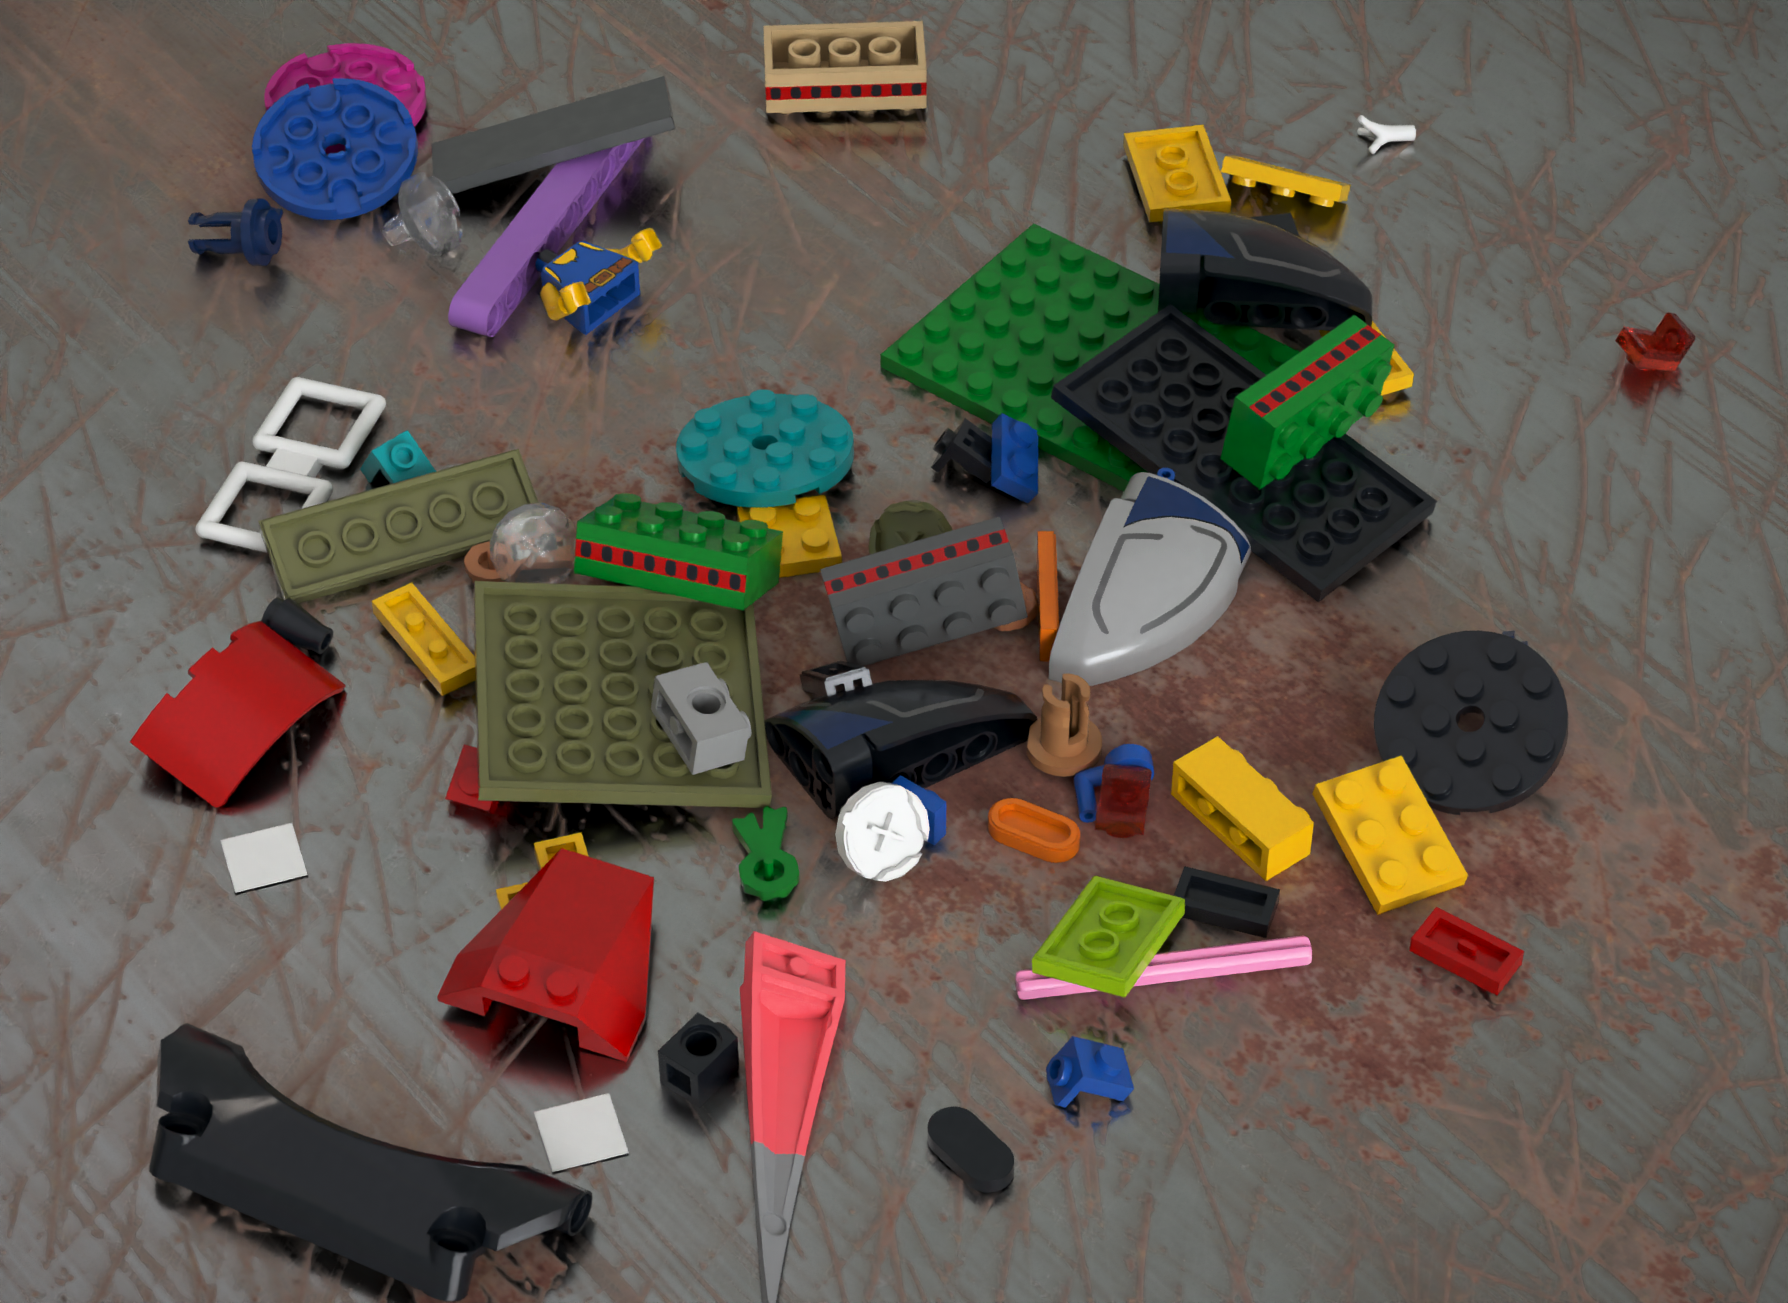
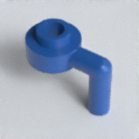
M1136 744L1120 745L1107 754L1104 765L1080 771L1074 776L1079 818L1082 822H1093L1099 816L1094 787L1109 783L1115 789L1133 791L1145 787L1152 781L1155 772L1152 755L1148 749Z

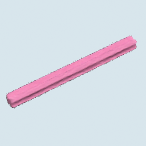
M1303 935L1156 953L1133 987L1305 966L1311 963L1312 947L1309 938ZM1032 969L1019 970L1015 975L1016 992L1021 1000L1099 991L1032 973Z

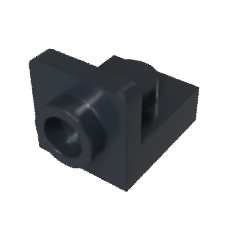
M966 418L954 432L947 428L933 447V450L938 455L931 468L939 473L946 463L953 459L965 471L977 476L987 484L991 480L992 437Z

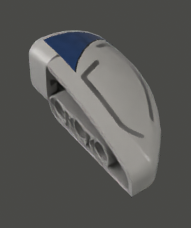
M1140 472L1133 475L1121 498L1111 500L1083 562L1051 650L1048 679L1062 683V675L1069 673L1083 678L1089 686H1094L1146 670L1194 643L1214 625L1235 598L1238 579L1251 554V546L1244 532L1223 511L1191 489L1152 473Z

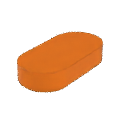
M1018 798L1002 799L992 805L989 810V834L1001 844L1051 863L1068 861L1079 851L1080 829L1070 818Z

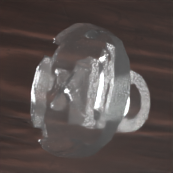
M422 172L403 181L398 192L400 213L391 218L381 228V233L391 246H396L413 238L422 249L432 255H443L454 250L460 245L463 228L462 226L457 228L456 217L461 215L459 206L451 191L440 179L435 176L428 178L426 173Z
M545 503L524 504L508 512L496 525L490 539V559L497 574L504 582L563 584L570 577L569 573L575 563L576 525L558 507Z

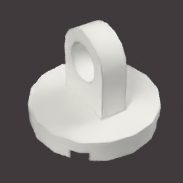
M877 782L864 786L852 795L840 809L835 833L838 853L849 869L864 878L886 882L902 877L918 863L923 854L920 852L923 841H928L930 828L927 810L917 795L900 785Z

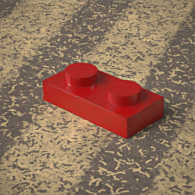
M1435 907L1411 937L1409 951L1497 996L1522 965L1524 955L1523 950L1438 907Z

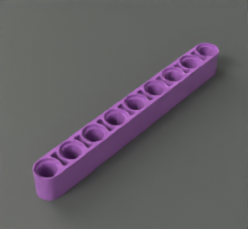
M645 138L557 163L456 292L449 307V324L452 327L494 337L541 276V273L535 268L538 255L545 249H550L556 253L560 251Z

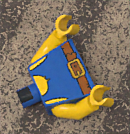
M646 228L636 233L631 238L632 244L621 250L602 248L586 241L577 242L561 255L550 249L543 250L536 259L535 268L541 273L542 290L540 297L548 317L552 320L564 318L581 333L587 335L639 296L638 264L642 261H648L652 257L653 251L662 247L653 228Z

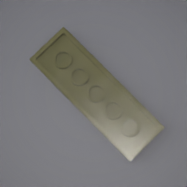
M519 449L258 521L259 530L283 599L291 598L297 604L466 556L471 547L480 543L500 541L510 544L524 540L548 527Z

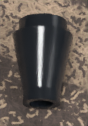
M277 597L273 599L266 608L261 620L292 645L312 650L318 654L325 652L333 637V629L323 625L291 598L283 600Z

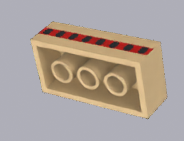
M923 21L763 26L766 113H829L833 111L854 110L867 112L886 109L911 110L927 108V67Z

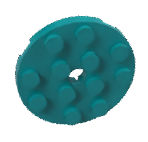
M765 389L756 390L749 396L727 400L710 408L697 411L694 418L684 426L677 439V464L681 477H687L694 483V491L711 500L740 507L789 505L796 503L795 495L813 489L821 494L843 479L854 460L853 432L843 415L832 407L817 401V398L813 395L801 394L796 396L775 394Z

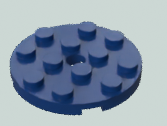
M335 78L332 79L333 84L321 85L310 89L309 85L306 84L282 96L266 111L255 130L252 153L260 184L276 203L295 214L316 220L345 219L365 214L383 206L405 186L414 171L417 161V135L412 117L403 103L380 86L362 80ZM338 144L345 146V152L342 150L338 153L326 155L325 150L329 146Z

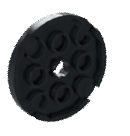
M1460 631L1427 641L1408 653L1394 667L1385 680L1376 702L1374 732L1382 761L1402 755L1431 808L1455 815H1461L1460 812L1489 810V813H1494L1524 801L1541 788L1551 777L1564 754L1567 744L1568 709L1565 694L1557 675L1546 660L1535 650L1503 634L1488 631ZM1482 713L1484 724L1477 731H1463L1458 727L1460 715Z

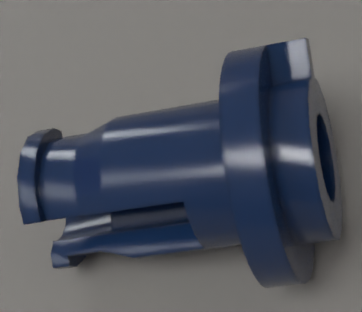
M259 198L249 199L244 205L242 212H217L211 215H203L200 212L192 213L188 220L189 225H199V227H231V239H189V247L194 254H202L205 251H212L217 254L244 253L246 260L252 266H266L269 264L272 255L277 254L280 250L282 243L280 219L283 215L282 208L271 207L267 200Z

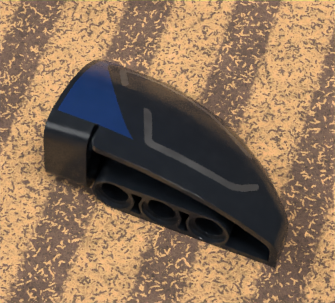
M1164 208L1158 312L1169 304L1185 314H1197V307H1203L1204 317L1218 325L1332 331L1353 315H1356L1370 327L1372 326V294L1369 288L1340 261L1310 241L1282 227L1241 215L1207 210Z
M889 680L872 683L873 685L866 687L855 686V690L847 692L838 690L836 691L837 694L831 697L820 696L770 717L764 723L767 740L775 754L828 818L834 819L839 816L840 809L846 804L847 800L864 786L877 782L892 783L901 775L925 789L1028 741L1030 726L1038 719L1020 697L1005 690L951 680Z

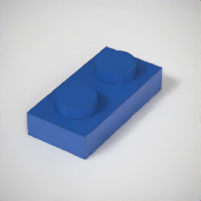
M1001 413L992 423L991 486L1029 503L1038 494L1037 430L1024 422L1017 421Z

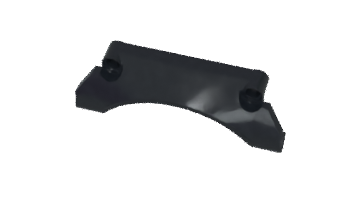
M188 1023L183 1024L176 1031L161 1040L157 1058V1107L169 1113L162 1116L158 1121L149 1165V1172L154 1177L166 1182L175 1183L422 1290L432 1298L449 1302L465 1299L468 1295L475 1260L485 1253L486 1248L499 1251L553 1228L574 1236L582 1229L589 1216L593 1200L592 1193L589 1190L536 1168L514 1164L463 1160L424 1153L370 1138L328 1121L296 1104L269 1084L253 1067L241 1045Z

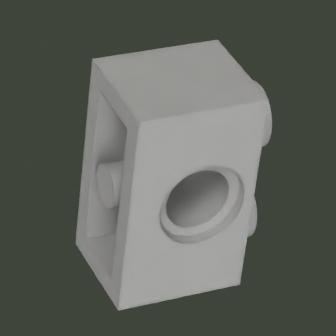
M707 662L655 676L651 711L692 775L744 760L747 740L751 737L750 721L746 713L739 711L730 698L725 681L722 678H717Z

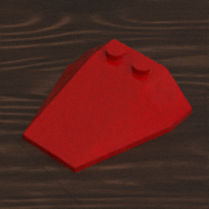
M561 848L457 954L438 993V1001L485 1016L492 1000L548 1017L577 1027L579 1047L627 1062L646 1021L654 877Z

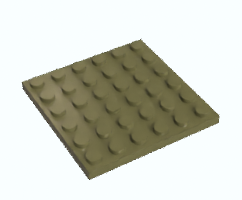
M474 582L478 800L743 808L770 807L772 791L753 604L745 610H739L631 586ZM707 662L717 678H722L725 681L730 698L738 710L746 713L751 725V737L747 740L744 760L692 775L651 711L655 676Z

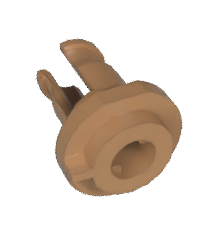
M1063 674L1061 700L1052 694V687L1050 685L1044 684L1042 688L1044 704L1041 709V718L1030 726L1027 756L1031 763L1039 770L1050 775L1067 777L1075 776L1080 771L1093 768L1098 763L1102 754V735L1098 727L1089 720V706L1086 701L1090 699V686L1083 678L1077 675Z

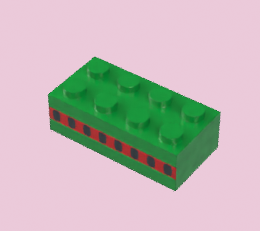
M1353 315L1235 397L1220 459L1258 489H1262L1274 479H1283L1298 462L1304 458L1311 459L1329 440L1334 437H1342L1353 423L1363 416L1370 417L1378 410L1383 401L1381 392L1384 381L1391 372L1392 366L1389 363L1395 345L1356 315Z
M616 494L613 498L596 507L595 510L577 521L574 573L745 610L779 583L783 531L769 529L768 525L762 521L745 520L736 522L725 519L724 514L715 511L694 513L683 510V506L677 503L662 502L652 504L642 502L641 497L635 494Z

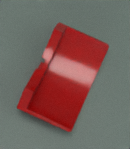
M262 621L250 623L234 631L230 636L231 643L222 652L219 653L212 647L188 669V675L193 679L175 698L166 693L130 740L132 745L213 807L225 805L253 766L296 721L322 701L341 693L346 687L343 682Z

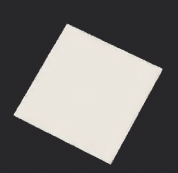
M292 823L220 840L235 893L308 875Z
M609 1093L534 1112L552 1172L629 1153Z

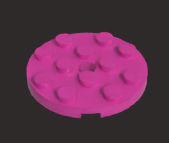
M360 43L327 46V53L310 58L305 53L296 56L282 65L273 74L267 83L264 94L265 109L267 111L282 96L306 84L309 85L310 89L321 85L333 84L332 79L335 78L362 80L380 86L397 97L412 117L414 127L421 120L427 103L424 78L414 69V63L410 59L385 47ZM338 144L327 147L325 151L326 154L338 153L342 150L345 152L346 149L344 145Z

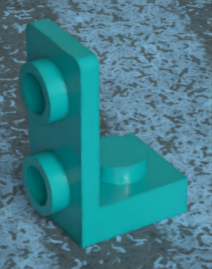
M408 430L372 450L360 468L369 483L381 476H384L390 484L436 472Z

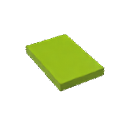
M1093 876L1033 956L1032 973L1126 997L1185 914V899Z

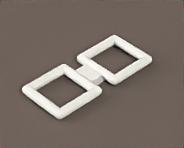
M292 378L252 439V444L257 450L274 453L266 466L243 461L238 462L234 466L195 527L197 535L201 538L267 553L261 533L220 524L221 519L245 482L252 481L308 494L309 497L301 509L327 502L333 492V486L329 481L315 477L323 465L340 469L347 468L385 409V398L378 394L306 378ZM301 395L363 409L338 450L276 436Z

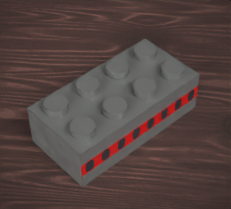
M1000 516L820 569L846 660L849 663L860 666L874 664L1028 618L1014 554Z

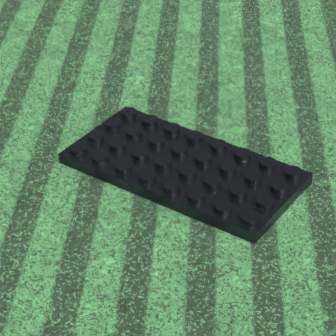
M1171 304L1053 385L1051 399L1148 473L1157 475L1158 470L1161 468L1172 469L1175 472L1174 482L1203 496L1223 511L1244 532L1254 554L1317 602L1324 599L1434 512L1437 500L1346 433L1340 438H1332L1322 446L1311 459L1304 458L1294 465L1283 479H1274L1262 489H1258L1221 460L1235 397L1265 377L1266 374Z

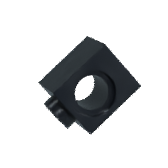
M698 1012L658 1050L660 1083L700 1108L739 1070L738 1037L723 1023H714Z

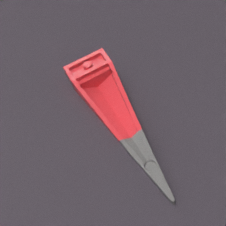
M754 931L745 943L744 983L740 987L762 1303H776L806 1149L830 1052L845 1001L846 960Z

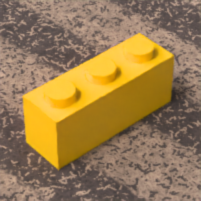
M1218 736L1173 762L1171 795L1265 881H1268L1310 855L1314 822L1303 808L1295 806L1278 790L1272 780L1264 778L1247 763L1245 757L1238 750L1229 747Z

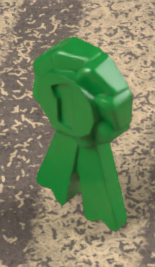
M765 806L763 808L762 829H760L755 814L752 812L747 814L744 819H732L733 833L748 852V855L741 861L738 867L741 885L745 893L757 896L762 901L777 897L786 898L799 883L797 860L793 855L781 849L788 818L787 807L775 810Z

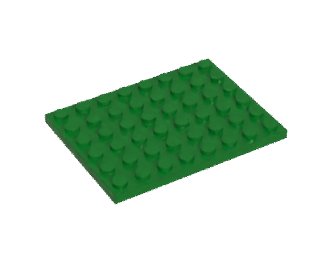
M1033 223L880 354L881 368L990 424L1001 413L1028 424L1031 428L1037 430L1039 449L1124 492L1133 475L1147 471L1051 399L1053 385L1158 313L1159 283ZM1197 307V314H1185L1266 375L1300 353V351L1248 326L1214 324L1204 317L1203 307Z

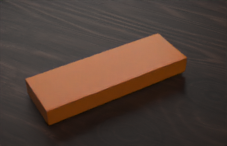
M1038 531L1039 661H1049L1059 629L1056 534H1054V531Z

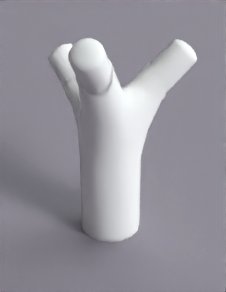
M1363 115L1357 118V121L1364 127L1358 128L1357 134L1375 139L1368 148L1371 154H1374L1387 142L1415 140L1416 129L1414 125H1383L1372 122Z

